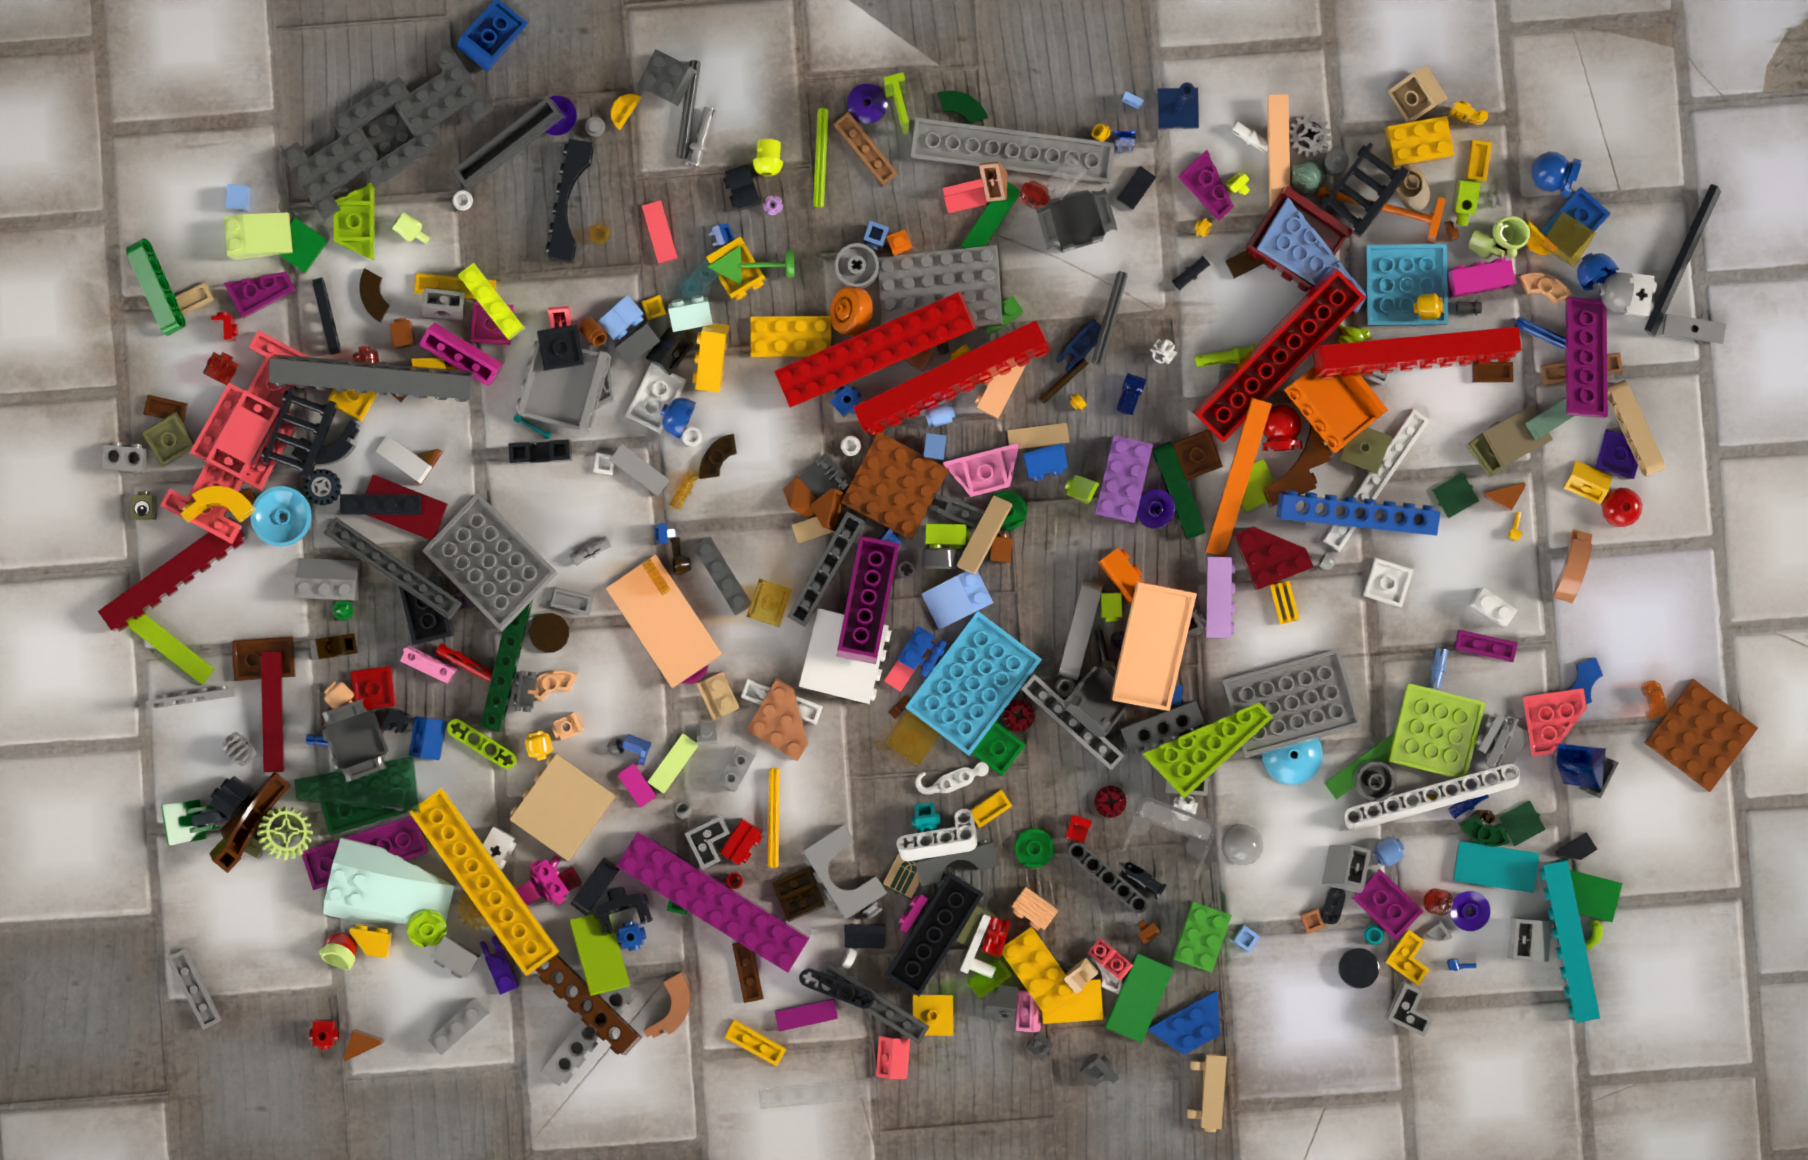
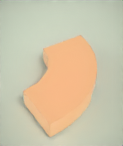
M1537 272L1519 276L1527 295L1533 293L1542 294L1549 298L1553 305L1565 300L1567 297L1573 296L1568 287L1553 276Z
M565 670L546 672L538 676L536 691L528 690V694H534L535 699L543 701L553 691L562 690L569 692L578 674Z

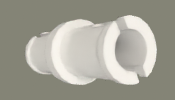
M1240 122L1235 124L1231 133H1234L1245 140L1247 145L1251 144L1264 154L1267 152L1268 141L1259 136L1257 131L1248 129Z

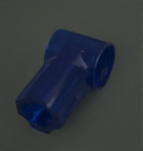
M1127 373L1122 386L1123 391L1117 405V411L1133 415L1138 398L1141 396L1146 383L1145 378Z

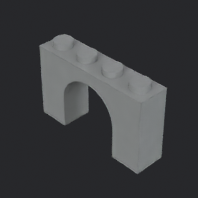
M843 824L804 849L802 858L807 866L812 865L815 872L812 874L817 882H822L826 887L823 891L827 898L835 901L837 906L834 908L840 918L844 916L845 919H848L887 894V891L877 876L853 889H843L831 880L828 871L830 860L835 854L855 842Z

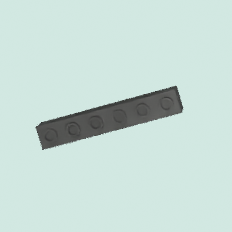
M849 512L846 513L788 614V618L806 627L865 521Z

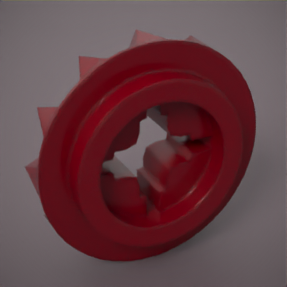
M1013 700L1003 711L1004 723L1013 731L1027 730L1035 719V711L1032 705L1025 700ZM1023 707L1022 714L1028 718L1020 719L1017 722V724H1015L1016 717L1010 713L1018 712L1020 708Z
M1105 786L1095 796V808L1104 817H1117L1126 808V796L1116 786ZM1108 793H1110L1112 799H1119V801L1113 804V810H1111L1109 805L1102 804L1108 800Z

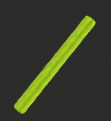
M819 108L817 111L813 206L816 208L824 207L828 109Z

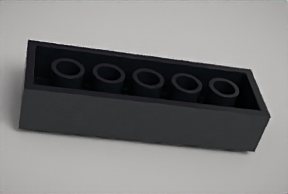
M949 871L885 972V976L919 997L984 895V892Z

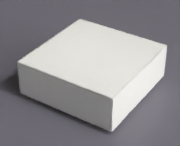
M596 452L593 472L614 475L615 464L610 461L613 455Z

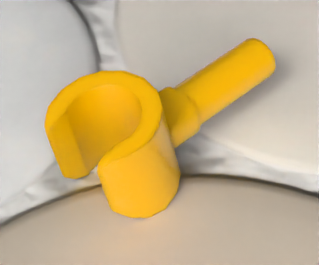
M1516 512L1513 527L1508 533V537L1515 542L1520 539L1523 533L1517 529L1521 517L1520 512Z

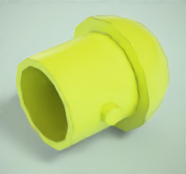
M760 139L757 141V157L753 159V165L758 174L774 176L781 171L783 161L780 160V141L774 139Z

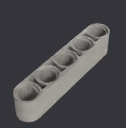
M1086 580L1082 582L1058 672L1059 676L1078 680L1103 585Z

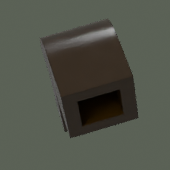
M354 633L309 640L312 660L358 653Z

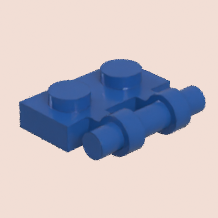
M917 626L897 660L915 670L918 664L922 665L923 669L920 674L927 678L930 671L933 672L934 664L939 656H942L945 652L943 649L947 643L940 639L937 645L932 644L931 642L935 635ZM929 648L933 652L929 659L925 661L922 657Z

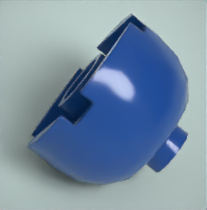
M1589 253L1582 258V262L1578 266L1577 279L1583 290L1590 291L1594 289L1593 285L1598 283L1604 284L1605 279L1609 275L1617 273L1616 270H1619L1611 257L1602 253Z
M675 398L669 405L664 404L660 415L663 416L662 425L667 433L678 439L682 437L683 429L689 423L696 402L687 398Z

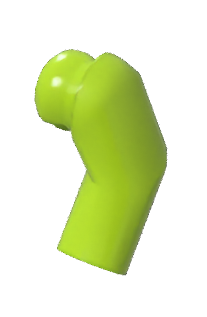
M1593 920L1589 924L1592 933L1585 940V946L1588 950L1592 949L1603 938L1604 927L1598 920Z

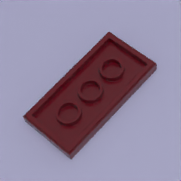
M372 475L365 493L422 495V515L368 516L429 540L436 536L448 506L445 502L376 475Z

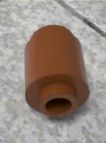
M586 318L581 322L579 331L590 344L600 346L606 341V331L595 318Z

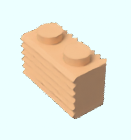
M1026 886L1011 905L1014 908L1013 913L1021 919L1025 916L1031 920L1029 925L1038 931L1040 928L1045 930L1058 912V909Z

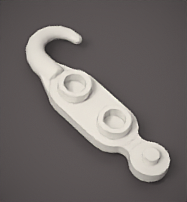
M984 762L978 763L973 769L963 767L943 775L930 787L922 786L921 779L926 775L925 772H922L916 778V788L925 795L950 793L969 785L977 775L985 776L989 768Z

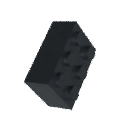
M441 577L428 579L444 590ZM399 586L413 645L455 636L451 619H447Z

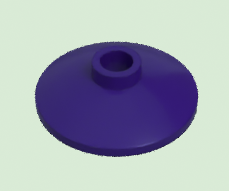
M861 84L855 87L848 96V111L856 121L871 124L880 120L885 114L887 98L878 86ZM865 99H869L871 101V104L869 106H865L863 104V101Z
M558 95L551 96L549 98L556 103L565 117L548 129L546 133L554 136L564 135L574 127L577 120V111L574 104L568 98Z
M1161 489L1150 490L1140 499L1137 511L1139 520L1148 528H1162L1171 521L1175 511V503L1168 492ZM1161 507V511L1157 513V509Z
M1475 891L1460 893L1454 898L1452 906H1450L1452 921L1458 928L1465 931L1481 929L1486 925L1491 914L1488 900L1482 894ZM1467 907L1472 908L1471 914L1466 913Z

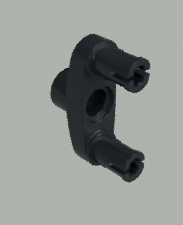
M624 887L609 890L607 892L609 901L593 910L602 936L607 935V930L609 934L614 933L609 918L610 914L633 907L637 910L640 924H646V920L647 923L653 921L648 908L649 901L647 895H626Z

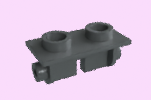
M520 671V674H517L516 686H518V690L513 698L515 711H521L522 707L523 712H531V709H533L535 695L528 694V690L536 691L538 678L536 677V672L528 671V675H526V671Z

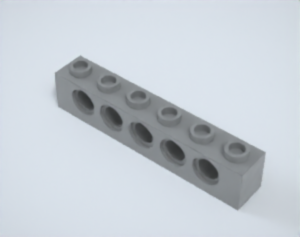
M1035 674L1023 685L1021 690L1109 770H1112L1125 756L1105 737H1097L1065 709L1064 700Z
M630 984V987L605 992L600 996L621 1016L624 1012L621 1010L624 1004L630 1005L636 997L634 994L636 988ZM613 994L618 995L621 999L620 1004H612L610 996ZM598 1018L600 1025L605 1024L606 1020L602 1021ZM582 1020L541 1070L543 1074L558 1086L562 1082L568 1083L573 1076L570 1072L575 1066L579 1069L586 1060L583 1057L586 1052H592L599 1044L596 1041L598 1038L596 1034L592 1037L586 1035L585 1028L587 1025ZM574 1042L582 1044L583 1050L581 1052L573 1050L572 1045ZM561 1058H567L570 1061L569 1068H563L560 1065Z

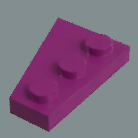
M1208 150L1177 177L1218 221L1234 207L1210 158Z
M286 271L224 283L243 319L296 291Z

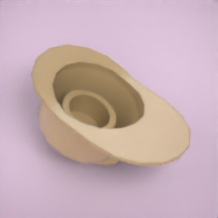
M1401 165L1397 169L1400 170L1403 166L1409 171V174L1396 190L1399 198L1407 209L1414 211L1422 210L1429 203L1431 195L1425 175L1414 165Z

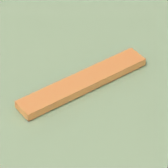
M1288 94L1267 95L1269 209L1282 188L1290 187Z

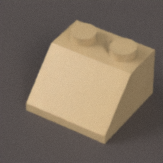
M1428 66L1415 71L1387 91L1407 123L1416 121L1448 100Z

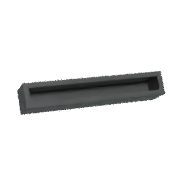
M546 97L454 168L453 172L463 186L472 189L565 117L551 98Z

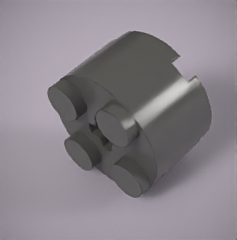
M1377 759L1365 760L1352 773V784L1355 791L1369 801H1384L1394 792L1397 781L1396 774L1389 765ZM1373 777L1377 778L1375 785L1371 783Z

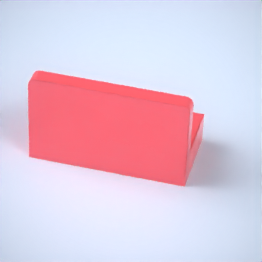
M982 179L943 188L947 212L950 214L986 205Z
M879 1036L876 1077L886 1079L907 1078L910 1049L909 1038Z

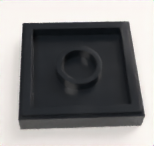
M577 325L537 331L544 371L584 365Z

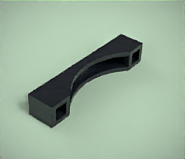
M569 139L568 144L565 143L563 155H566L565 163H561L560 167L562 181L557 184L556 195H559L558 203L555 202L553 206L555 220L550 223L549 234H552L551 242H547L545 251L550 260L574 263L577 243L569 227L568 201L576 181L591 166L595 147L592 142Z

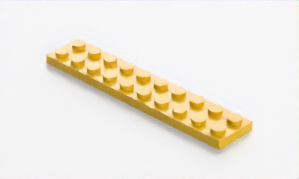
M440 788L409 811L526 976L560 952L443 788Z

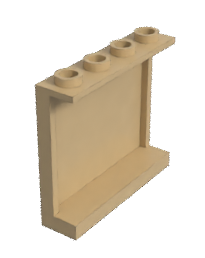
M557 753L555 756L551 755L545 763L547 767L544 772L539 771L533 779L535 784L532 789L528 787L521 796L524 799L520 805L516 804L510 812L512 815L510 821L569 862L617 795Z

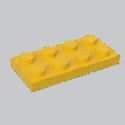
M831 316L751 317V357H807L831 347Z
M1030 927L1003 947V957L1045 1016L1077 995L1065 982L1064 977L1066 974L1033 927Z

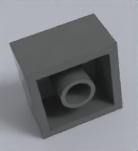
M655 49L637 85L679 106L696 70Z

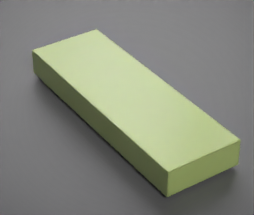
M683 733L648 783L664 794L698 748L697 742Z

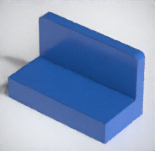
M415 716L409 756L440 760L446 721Z

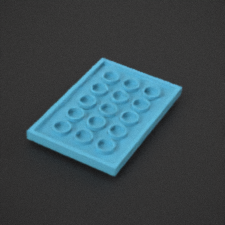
M977 611L905 708L970 756L1042 659Z

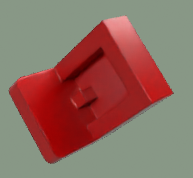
M217 312V316H211L212 321L223 322L224 340L236 341L235 336H238L239 330L238 324H235V317L229 315V312Z

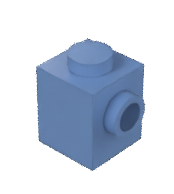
M870 221L863 239L864 243H867V246L873 250L883 249L889 227Z

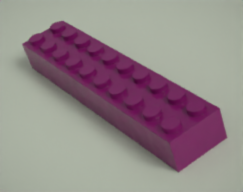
M640 831L636 833L616 866L787 973L810 936Z

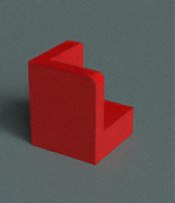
M1072 814L1065 838L1084 843L1092 820Z

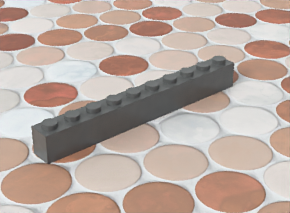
M274 354L270 358L269 383H275L276 386L292 384L297 388L315 386V389L318 390L335 388L336 391L340 392L347 391V389L355 390L356 393L374 391L377 395L395 393V396L405 397L408 394L415 395L416 398L432 396L437 400L455 398V401L466 402L473 396L474 371Z

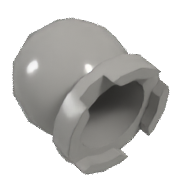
M1237 824L1225 832L1222 837L1221 848L1229 861L1237 865H1249L1260 858L1263 852V840L1256 829L1248 825Z

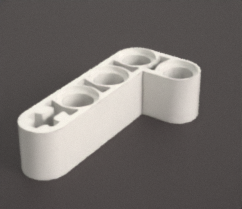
M968 809L958 810L954 817L955 827L908 834L898 838L896 845L901 859L913 861L974 850L977 846V836L971 811Z

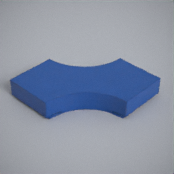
M1596 657L1576 664V680L1567 689L1584 688L1586 704L1592 702V687L1603 676Z

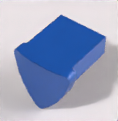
M628 734L622 748L640 754L638 764L644 766L652 742Z

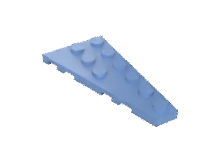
M1289 197L1286 198L1256 249L1312 286H1315L1334 267L1367 298V294L1355 279L1349 275L1343 264L1337 260L1314 228L1308 224L1302 213L1296 209ZM1365 299L1353 310L1354 313L1359 311Z

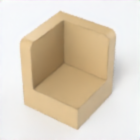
M1084 958L1068 970L1064 980L1077 994L1083 990L1088 981L1098 974V971L1087 958Z

